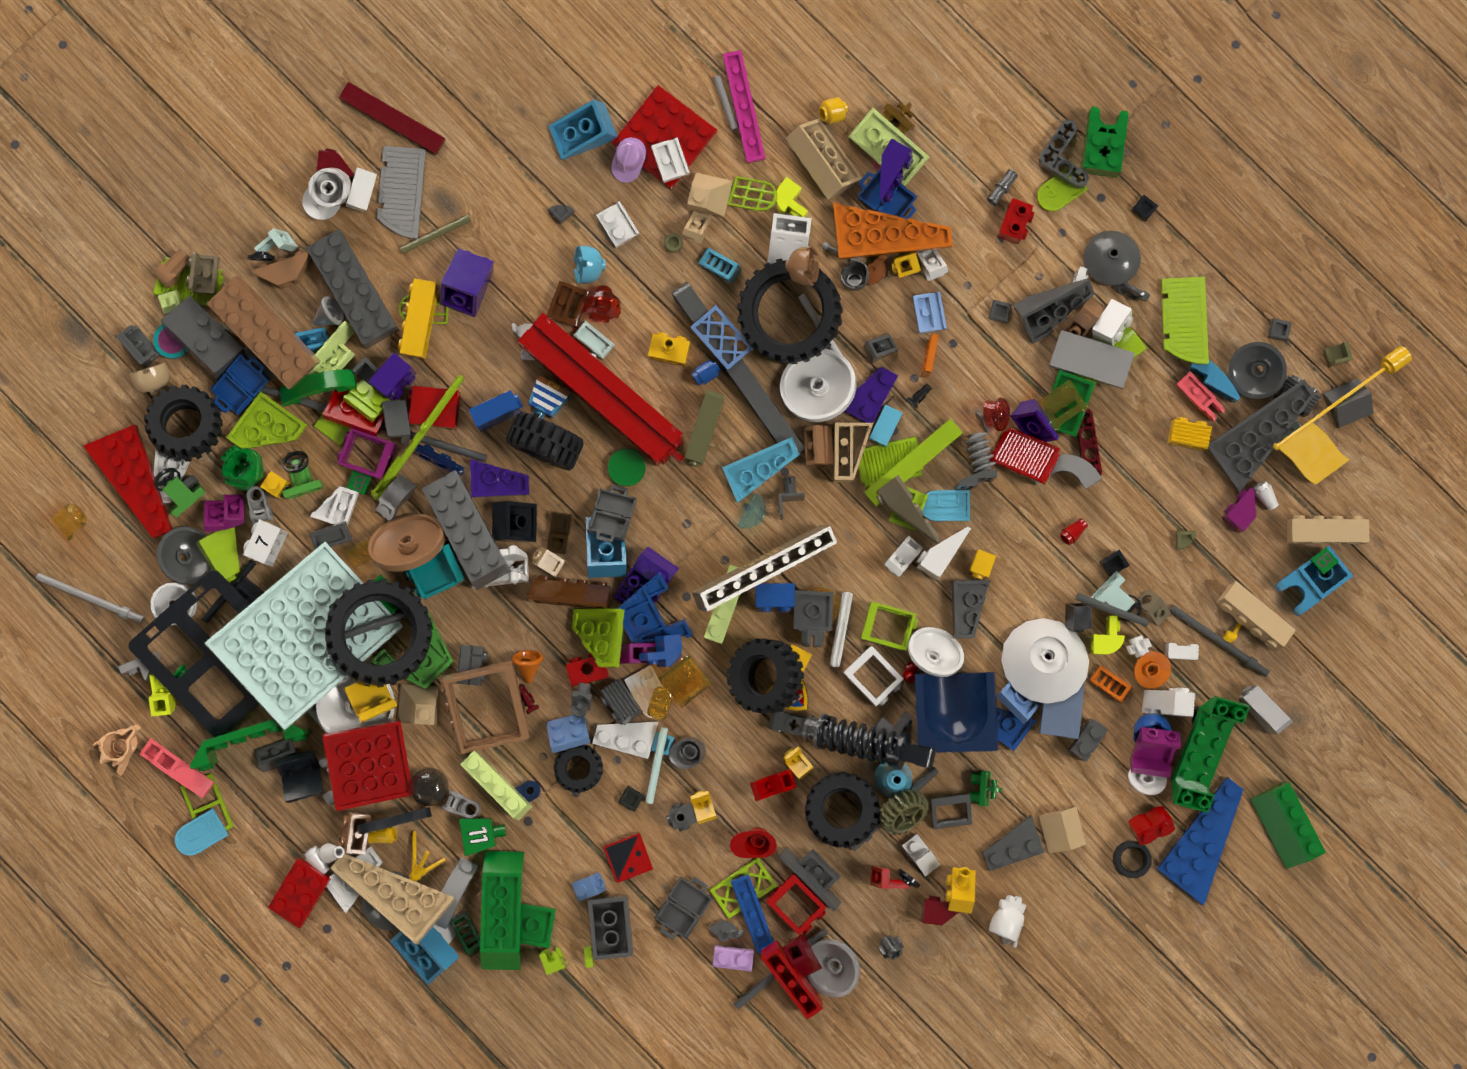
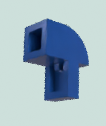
M681 634L655 636L656 652L639 653V661H647V665L657 664V667L672 666L681 656Z

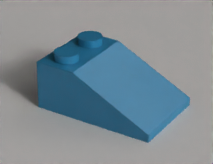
M597 100L588 102L548 126L561 160L600 147L618 137L605 103Z
M586 517L588 578L626 576L625 541L613 540L612 543L596 539L595 534L587 532L591 517Z

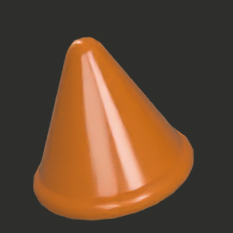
M525 650L515 653L511 660H513L525 682L529 684L544 660V656L538 651Z

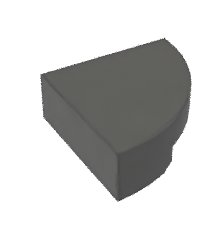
M555 205L548 209L560 224L565 222L575 212L574 209L565 205Z

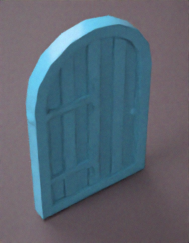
M936 490L927 493L928 497L922 510L925 518L937 522L970 521V490Z
M213 808L182 826L176 833L175 844L181 853L195 855L227 837L229 834Z

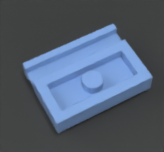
M940 291L912 297L919 334L947 329Z

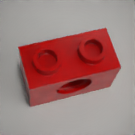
M592 654L588 655V659L581 660L580 657L570 659V663L566 664L571 687L579 686V683L587 684L609 678L608 668L599 667ZM587 663L593 667L592 672L588 675L582 671L583 665Z

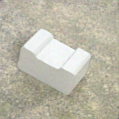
M1176 643L1165 644V656L1168 659H1198V644L1177 646Z

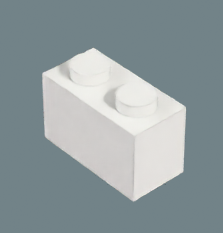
M1112 299L1092 328L1093 338L1114 346L1116 342L1122 339L1124 329L1129 327L1133 321L1132 309Z

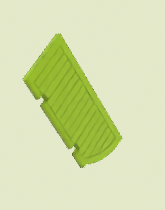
M1205 277L1161 279L1162 295L1168 294V299H1162L1163 334H1169V339H1163L1164 351H1168L1173 356L1189 363L1209 365Z

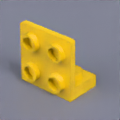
M357 682L345 687V692L360 724L397 707L395 699H392L386 685L377 688V685H370L368 687L364 686L362 682Z

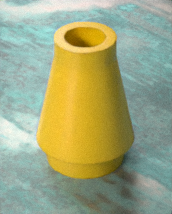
M392 826L369 832L368 843L392 844L398 838L396 827Z

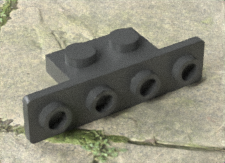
M786 847L779 855L783 864L790 867L795 872L797 878L804 881L809 886L811 892L817 894L823 900L826 907L831 908L832 911L837 910L841 901L829 888L840 878V875L814 849L799 860Z

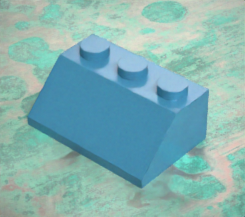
M434 927L429 930L418 945L401 931L390 940L391 944L427 985L459 958L454 948L445 941L441 933Z

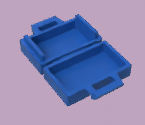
M881 168L875 175L867 172L858 183L863 190L857 199L873 211L877 210V212L905 218L903 215L911 208L912 210L906 216V219L914 214L916 208L912 204L917 199V196L900 184L899 187L897 186L894 189L891 201L889 203L886 202L883 206L880 202ZM869 176L872 177L866 186L863 185Z
M243 354L239 355L226 370L227 373H224L210 389L217 396L214 401L216 406L224 413L232 409L237 415L242 414L254 400V397L270 381L263 373L265 367L254 357L248 360ZM252 361H253L256 365H258L261 369L259 370V369L252 363ZM219 399H221L228 407L226 408L224 405H222L219 402Z

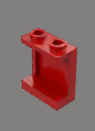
M413 386L412 391L409 390L408 402H411L410 409H407L409 424L411 426H421L448 389ZM459 390L454 393L431 427L457 430L461 395Z

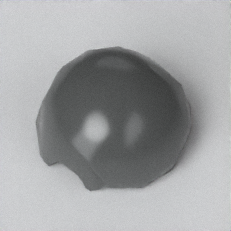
M852 260L849 265L843 267L840 279L845 288L850 291H858L867 285L870 275L866 264L862 261Z

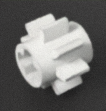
M1140 635L1130 639V645L1126 647L1130 655L1135 654L1136 658L1149 652L1148 648L1152 645L1149 638L1144 639Z

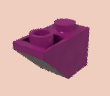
M1252 488L1241 490L1236 496L1238 500L1234 504L1230 503L1223 511L1226 514L1222 519L1239 533L1245 531L1256 518L1255 494Z

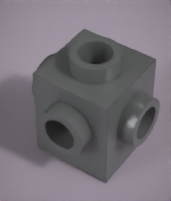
M682 802L671 806L672 809L669 810V815H666L669 827L673 826L674 830L679 829V832L690 829L691 824L697 823L691 803L683 805ZM683 814L685 818L683 820H679L677 818V815Z

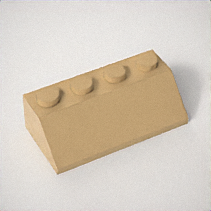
M820 118L799 125L785 138L790 148L799 157L800 162L811 174V178L818 184L823 195L828 200L839 196L861 181L862 177Z

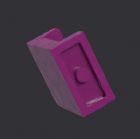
M1141 727L1130 757L1131 773L1170 778L1171 761L1176 749L1181 747L1180 732Z

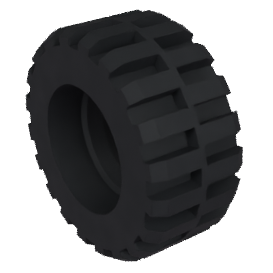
M176 385L170 386L171 390L167 392L165 389L160 391L161 395L159 397L154 396L152 399L153 404L147 406L146 411L148 415H144L145 431L154 447L159 452H162L165 457H172L174 461L179 462L181 459H184L185 462L192 461V457H196L198 460L202 458L201 454L204 452L209 454L212 451L210 447L212 445L216 446L219 442L217 437H221V427L223 426L220 411L213 399L205 391H200L198 387L192 386L190 389L188 385H181V388H177ZM182 409L198 411L201 416V423L196 432L185 438H175L168 434L166 430L167 422L175 412Z
M520 412L516 415L506 437L507 443L517 450L547 464L569 471L574 468L584 446L582 438L552 422L525 412Z
M753 639L751 642L742 644L743 649L738 648L734 652L736 656L735 658L731 657L729 661L731 667L727 668V674H729L727 685H731V689H729L731 696H736L735 701L737 704L742 705V708L756 713L774 714V712H781L785 708H789L793 704L792 700H797L799 697L798 690L803 688V684H801V679H804V673L801 672L803 664L797 660L799 655L792 651V647L777 640ZM765 658H769L775 665L777 677L773 688L763 695L755 685L754 675L758 664Z
M831 773L819 779L807 795L805 805L806 820L814 835L823 843L837 848H849L861 844L875 830L879 819V801L874 789L865 779L853 773ZM848 792L859 801L861 806L860 817L851 827L837 828L826 820L824 805L832 794Z

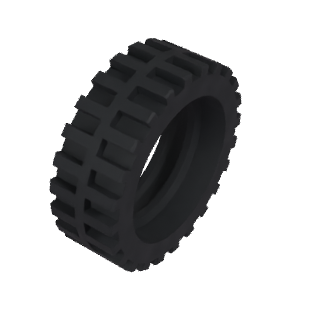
M781 258L776 259V263L770 264L768 262L764 264L765 268L760 271L756 269L753 272L754 277L751 280H746L744 284L747 286L744 291H740L741 301L737 303V310H739L738 322L741 324L742 334L747 338L748 343L766 358L782 364H798L801 361L808 362L810 358L822 355L821 352L825 348L828 349L833 338L838 336L837 330L842 324L841 313H843V307L840 302L841 297L831 279L819 268L817 281L812 282L814 285L811 286L817 292L822 304V317L815 332L807 339L792 344L781 343L770 338L760 324L758 308L762 296L772 285L791 279L789 272L785 268L787 260L783 261Z
M368 579L366 583L361 585L358 582L354 584L352 589L343 591L342 596L334 601L332 609L329 610L325 627L328 655L330 654L334 666L337 665L340 673L344 676H349L351 681L355 683L359 681L368 687L370 685H377V688L383 687L386 684L395 685L398 681L406 680L410 674L416 672L426 658L432 638V622L428 616V609L422 605L421 598L418 595L415 596L411 593L412 589L399 586L400 582L394 581V583L386 582V579H380L378 582ZM385 601L396 605L406 614L411 624L412 639L407 651L398 660L387 665H370L362 662L352 654L346 643L345 627L350 615L358 607L368 602Z

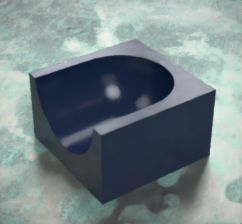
M995 672L961 673L947 677L915 674L918 745L935 748L936 753L999 750Z

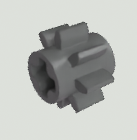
M888 935L880 941L881 946L878 949L884 959L889 957L891 960H895L901 956V949L904 946L898 936L893 938L891 935Z

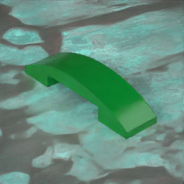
M345 369L324 371L305 376L294 388L288 389L286 386L280 388L282 406L301 403V398L335 389L339 393L357 388L355 373L352 370Z

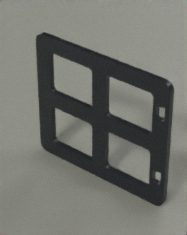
M210 570L129 642L128 647L213 737H217L230 731L259 703L205 645V642L211 637L187 612L190 607L213 588L239 614L250 605L219 571ZM201 585L205 591L196 598L192 592ZM173 623L177 624L204 653V656L180 677H175L148 649V645ZM155 626L159 632L150 638L146 633ZM213 666H217L244 694V698L221 719H216L189 691V687Z

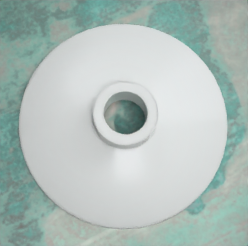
M331 184L327 185V188L333 190ZM307 188L303 195L302 203L304 210L314 219H329L340 208V205L334 207L320 206L310 195L309 188Z
M1131 768L1128 772V779L1132 787L1145 795L1159 794L1167 784L1166 777L1131 773Z

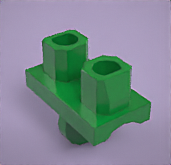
M991 771L971 774V784H980V792L971 791L970 802L979 804V806H989V798L996 799V792H1002V788H997V780H991Z

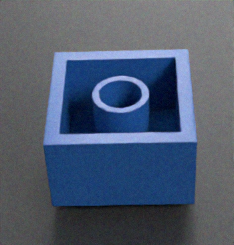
M761 583L755 586V609H759V612H771V609H778V612H790L791 609H794L795 583Z

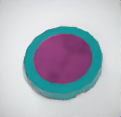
M162 325L157 328L154 333L153 343L158 353L167 359L184 357L187 351L162 328Z

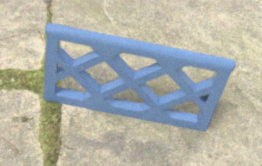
M716 305L690 327L727 370L754 349ZM716 311L722 317V322L710 321L711 314ZM700 324H707V335H702L696 327ZM710 325H721V336L709 335ZM724 325L730 326L735 332V337L723 336ZM709 338L720 339V350H715L711 346ZM723 339L735 340L734 351L723 350ZM737 340L743 341L748 348L745 351H737ZM722 353L734 354L733 361L727 364L722 358Z

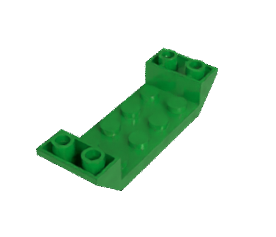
M1214 696L1199 707L1172 776L1173 804L1208 813L1215 796L1209 790L1210 784L1235 722L1244 724L1250 708L1249 705Z
M274 719L203 741L190 764V769H197L198 772L213 769V765L219 763L215 750L228 748L229 743L231 745H238L247 742L246 738L248 737L250 739H257L266 736L265 732L276 733L283 731L285 740L299 742L306 740V735L312 733L310 729L296 722L284 731Z
M485 851L482 871L480 958L481 969L521 970L522 950H520L524 852Z

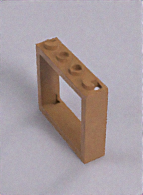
M513 660L444 676L443 682H441L442 693H446L448 699L445 701L447 712H451L452 715L450 725L452 731H456L457 737H454L455 745L457 748H460L461 754L530 739V730ZM505 671L520 730L466 741L452 683Z

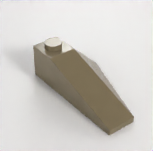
M899 475L876 492L878 494L876 498L882 506L885 505L890 511L933 543L937 544L941 541L930 522L926 518H922L921 508L915 502L912 503L913 496Z

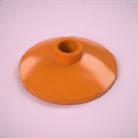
M1157 651L1147 652L1142 655L1134 666L1136 681L1142 687L1154 689L1163 685L1171 673L1169 659Z

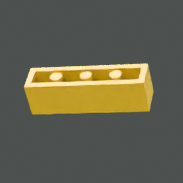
M414 278L413 283L409 286V294L411 296L410 301L406 303L405 307L407 317L406 321L404 320L402 323L403 338L398 343V350H400V354L403 356L426 360L440 288L437 282Z

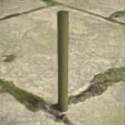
M466 215L400 247V249L405 254L471 222L469 215Z

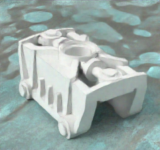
M515 545L509 546L508 549H500L511 572L484 587L488 588V586L504 584L516 585L522 582L529 583L527 554ZM524 560L525 564L519 565L518 568L511 566L515 561Z

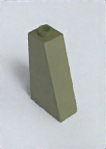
M706 390L685 455V460L688 461L687 464L694 467L703 466L725 402L724 395Z

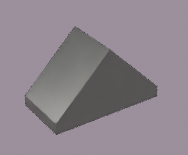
M890 333L868 340L864 344V349L872 364L898 351Z

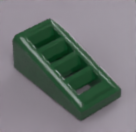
M465 911L452 919L450 925L466 954L471 957L480 952V934ZM464 920L467 921L466 924L462 925L459 928L456 926ZM468 927H470V929H471V930L467 931V932L464 933V934H461V933H460V932L464 931L465 929H467ZM474 934L475 937L467 942L465 941L466 938ZM478 941V944L469 948L470 945Z

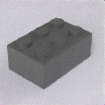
M628 895L589 899L588 908L593 960L633 956Z

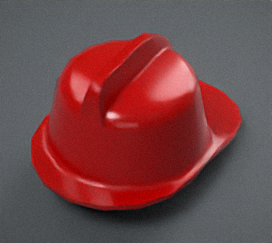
M760 827L740 832L730 841L731 852L739 858L769 857L776 851L777 847L775 838L767 830Z

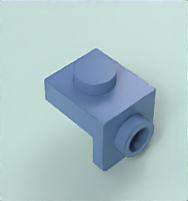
M599 872L571 883L578 902L606 891L604 880Z

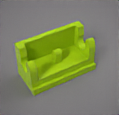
M556 947V951H553L552 955H550L548 949L542 950L539 954L547 975L566 968L568 964L559 947Z

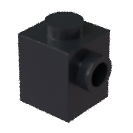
M1085 603L1066 604L1065 626L1072 629V632L1077 633L1084 632V629H1091L1092 606Z

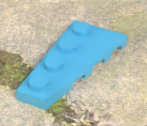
M792 437L722 467L737 503L800 455Z

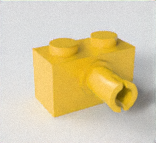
M663 332L652 334L648 359L686 367L690 341L681 336L671 338Z
M952 867L951 874H947L946 886H949V890L946 891L945 902H948L949 911L972 913L975 903L976 870H970L966 867Z

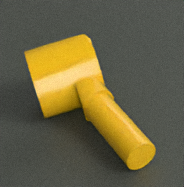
M1237 623L1233 631L1227 630L1223 639L1229 643L1235 641L1242 625Z

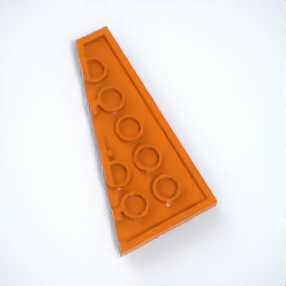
M833 202L839 260L951 248L953 246L951 227L915 221V219L901 218L896 215L872 210L858 209L857 207L844 206Z

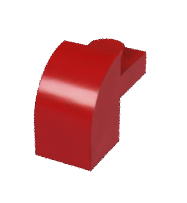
M791 769L750 783L755 801H760L797 787Z

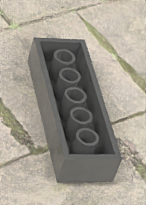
M340 229L306 248L366 349L399 331L397 324Z
M456 470L422 488L470 582L476 590L511 572L465 483Z

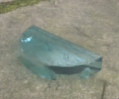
M757 493L751 500L737 527L743 529L752 528L763 520L765 503Z

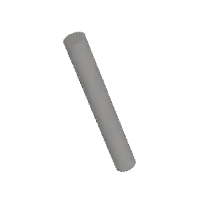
M716 76L713 80L731 131H735L738 129L737 122L721 77Z

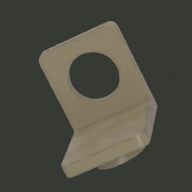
M1146 590L1138 598L1142 609L1150 615L1157 626L1171 614L1164 601L1150 590ZM1146 597H1152L1150 603H1142Z

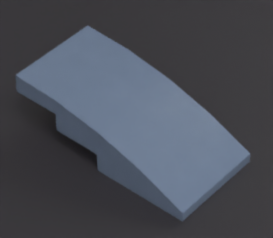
M1084 683L1077 693L1065 701L1050 704L1042 703L1040 734L1079 739Z

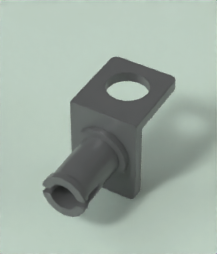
M789 476L783 478L785 493L778 496L780 520H783L782 502L804 500V492H796L795 476H790L791 484H789Z

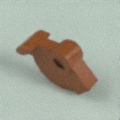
M880 255L872 264L867 266L870 275L867 285H875V283L883 279L886 272L884 261L888 258L887 255Z

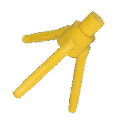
M416 831L412 832V871L409 874L411 876L409 879L415 882L420 880L427 872L446 861L445 858H442L429 867L423 868L429 855V851H426L419 865L416 864Z

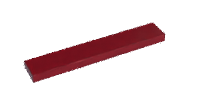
M350 82L347 83L339 96L340 100L437 155L446 140L445 137Z

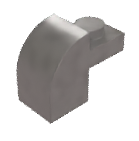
M401 474L379 498L380 502L375 510L387 520H393L401 505L411 497L416 485Z
M904 712L894 726L884 718H880L875 725L877 728L876 736L884 728L887 730L886 738L889 737L891 731H895L897 737L902 734V730L906 731L910 727L913 716L908 712Z

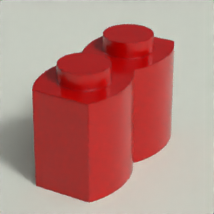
M1163 806L1152 808L1146 814L1136 815L1128 821L1130 830L1140 845L1149 844L1158 837L1167 836L1175 831L1173 820Z

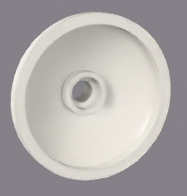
M933 627L921 628L914 632L909 640L908 651L912 661L921 670L930 675L938 677L951 676L957 673L963 665L964 652L960 643L944 630Z

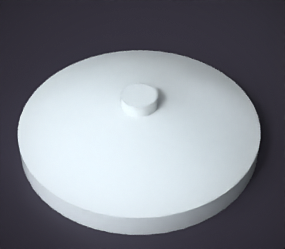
M824 349L821 352L822 355L819 357L814 356L808 362L789 363L782 374L780 381L782 399L788 410L802 420L822 422L835 418L847 409L854 398L857 386L854 370L843 355L830 349Z
M349 676L316 703L318 720L327 733L391 721L394 709L360 724L345 692V687L355 683L351 681ZM386 684L392 699H394V694L390 685Z

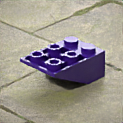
M894 139L890 140L882 154L880 202L883 206L886 202L889 203L894 195L893 189L895 186L899 187L904 178L903 172L905 169L909 170L914 161L912 150Z
M647 547L641 553L613 598L623 604L659 572L662 573L667 585H669L679 568L650 547ZM663 592L651 597L654 603L657 602Z

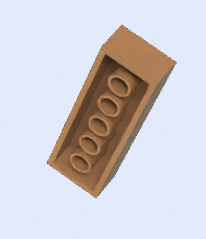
M240 276L233 277L207 303L288 389L294 388L321 362Z

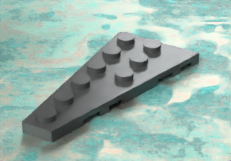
M1305 379L1209 443V450L1239 492H1241L1272 452L1273 444L1279 443L1315 396V393Z

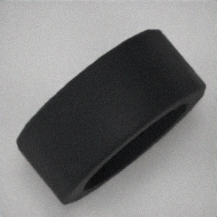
M1126 841L1116 847L1113 853V864L1121 875L1128 878H1139L1149 871L1152 857L1145 845H1140L1137 841ZM1136 848L1142 853L1143 864L1138 870L1129 871L1122 866L1121 856L1126 849Z

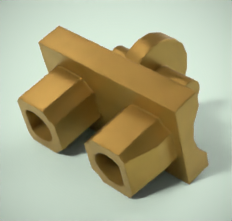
M899 102L897 105L901 110L899 112L892 104L887 103L884 107L886 110L882 116L890 123L894 118L898 119L900 122L896 128L903 134L908 130H913L915 125L904 116L906 114L909 118L913 117L914 113L910 111L912 104L909 102L905 106Z

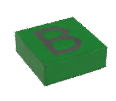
M353 470L347 489L366 495L372 477Z
M1326 547L1310 560L1323 575L1339 562Z

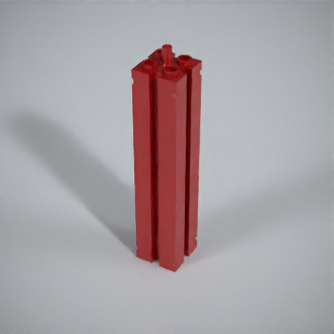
M542 313L530 329H527L519 338V346L654 464L657 466L660 463L664 465L671 456L679 463L684 459V456L677 451L683 443V433L545 313Z

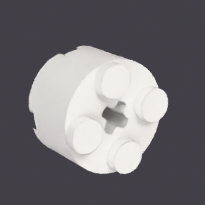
M324 168L317 171L310 178L308 188L310 195L317 204L323 207H334L347 201L351 182L349 176L342 170ZM331 184L333 190L327 188V185Z

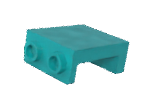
M449 544L443 546L440 552L427 563L414 569L406 570L408 578L414 580L416 586L413 588L416 595L423 600L467 581Z

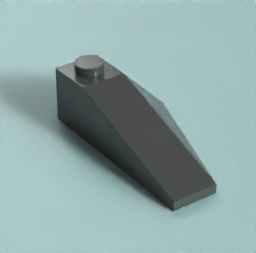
M1089 278L1031 295L1013 306L1032 344L1049 336L1057 324L1061 321H1066L1068 319L1067 315L1073 310H1078L1095 293Z

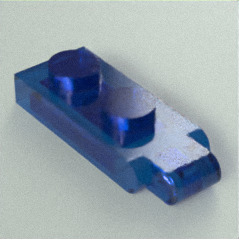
M418 444L415 450L417 456L449 472L456 470L460 476L464 475V467L451 460L452 457L445 453L440 455L434 452L435 449L425 444L422 446Z

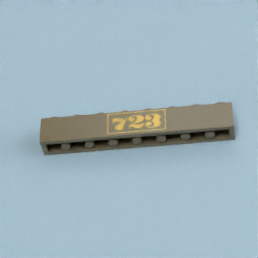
M819 525L694 590L691 593L698 609L709 611L837 544L831 526Z

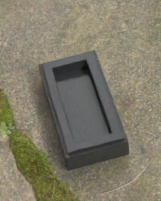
M346 521L309 533L315 550L324 542L332 547L353 539Z

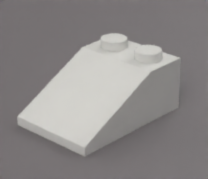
M964 528L927 552L924 550L916 561L919 563L916 568L935 580L940 578L971 528Z

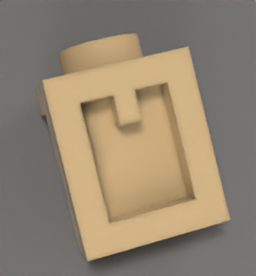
M543 547L536 550L532 557V564L554 577L557 576L565 562L564 559Z

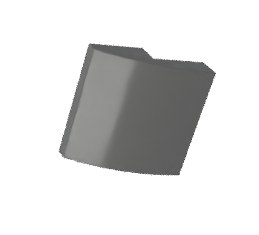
M997 470L982 471L970 475L954 486V490H974L978 486V482H992L997 478Z

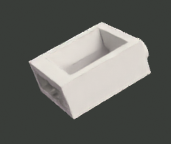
M872 646L843 672L874 706L878 704L882 706L889 699L887 695L891 691L895 693L903 686L901 682L904 679ZM872 655L896 679L877 698L853 676Z

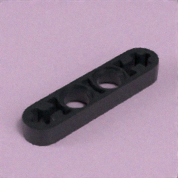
M427 807L357 825L359 835L432 817L431 809Z

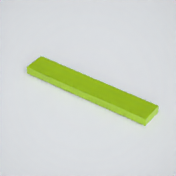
M950 418L864 491V494L877 507L880 503L876 498L878 496L876 492L897 475L905 483L963 432Z

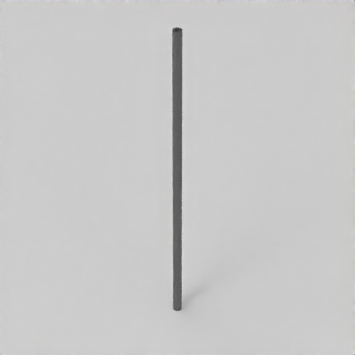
M265 386L261 390L262 393L281 398L280 390ZM301 398L302 402L297 403L323 412L327 406L307 398ZM383 423L380 430L386 431L385 423ZM410 431V439H413L417 433ZM424 436L420 441L479 461L486 462L487 459L486 454L428 436Z

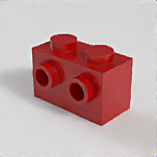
M1012 198L997 237L1015 244H1019L1021 239L1025 240L1028 229H1025L1028 222H1032L1035 214L1032 211L1034 205Z

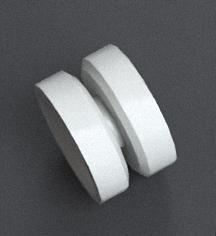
M166 583L160 586L151 598V611L154 617L157 618L173 603L172 600L176 601L190 587L180 583ZM197 602L187 611L191 617L195 615L198 607Z

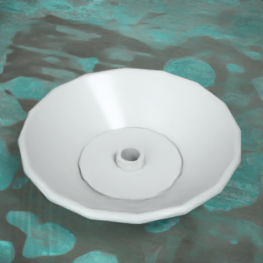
M1045 618L1026 621L1011 632L1003 646L1001 662L1005 677L1016 692L1031 701L1046 704L1065 701L1079 691L1087 678L1089 658L1085 644L1076 632H1072V629L1066 627L1060 621ZM1046 654L1050 655V660L1045 658Z

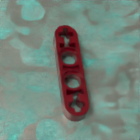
M1087 408L1085 415H1088V418H1086L1085 422L1086 425L1090 424V426L1080 428L1077 434L1080 456L1089 463L1096 461L1097 464H1093V467L1101 476L1102 467L1093 413ZM1084 430L1091 432L1092 438L1090 440L1082 438ZM1086 449H1092L1095 452L1093 459L1085 457Z

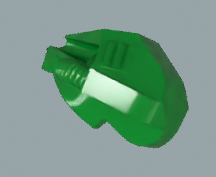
M234 445L221 456V459L224 461L222 477L228 486L239 490H249L263 478L262 456L255 450L249 448L239 449Z

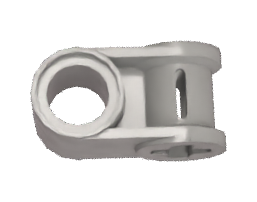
M253 486L247 491L252 523L255 524L259 519L262 521H272L273 513L266 490ZM259 490L261 492V498L255 501L253 498V494L255 491Z
M449 790V797L442 809L466 818H475L480 815L482 808L479 802ZM469 804H473L476 807V812L473 815L467 812Z

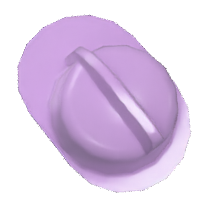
M632 137L626 138L620 142L616 149L611 169L615 178L620 182H632L640 174L646 157V148L640 140Z

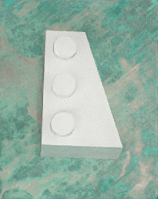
M1169 688V691L1144 690L1142 713L1193 717L1195 693H1190L1188 688Z

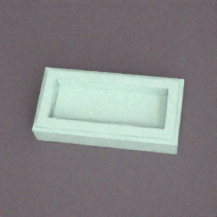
M587 321L574 334L575 338L602 360L615 346L614 343Z

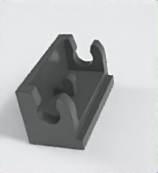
M130 325L120 334L116 335L119 341L144 368L160 356L155 346L136 325L134 327Z

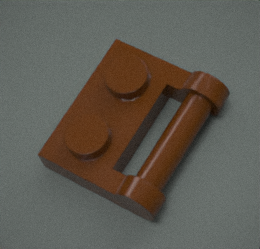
M559 280L547 316L556 321L579 328L582 313L592 292ZM576 294H579L581 297L573 319L568 318Z

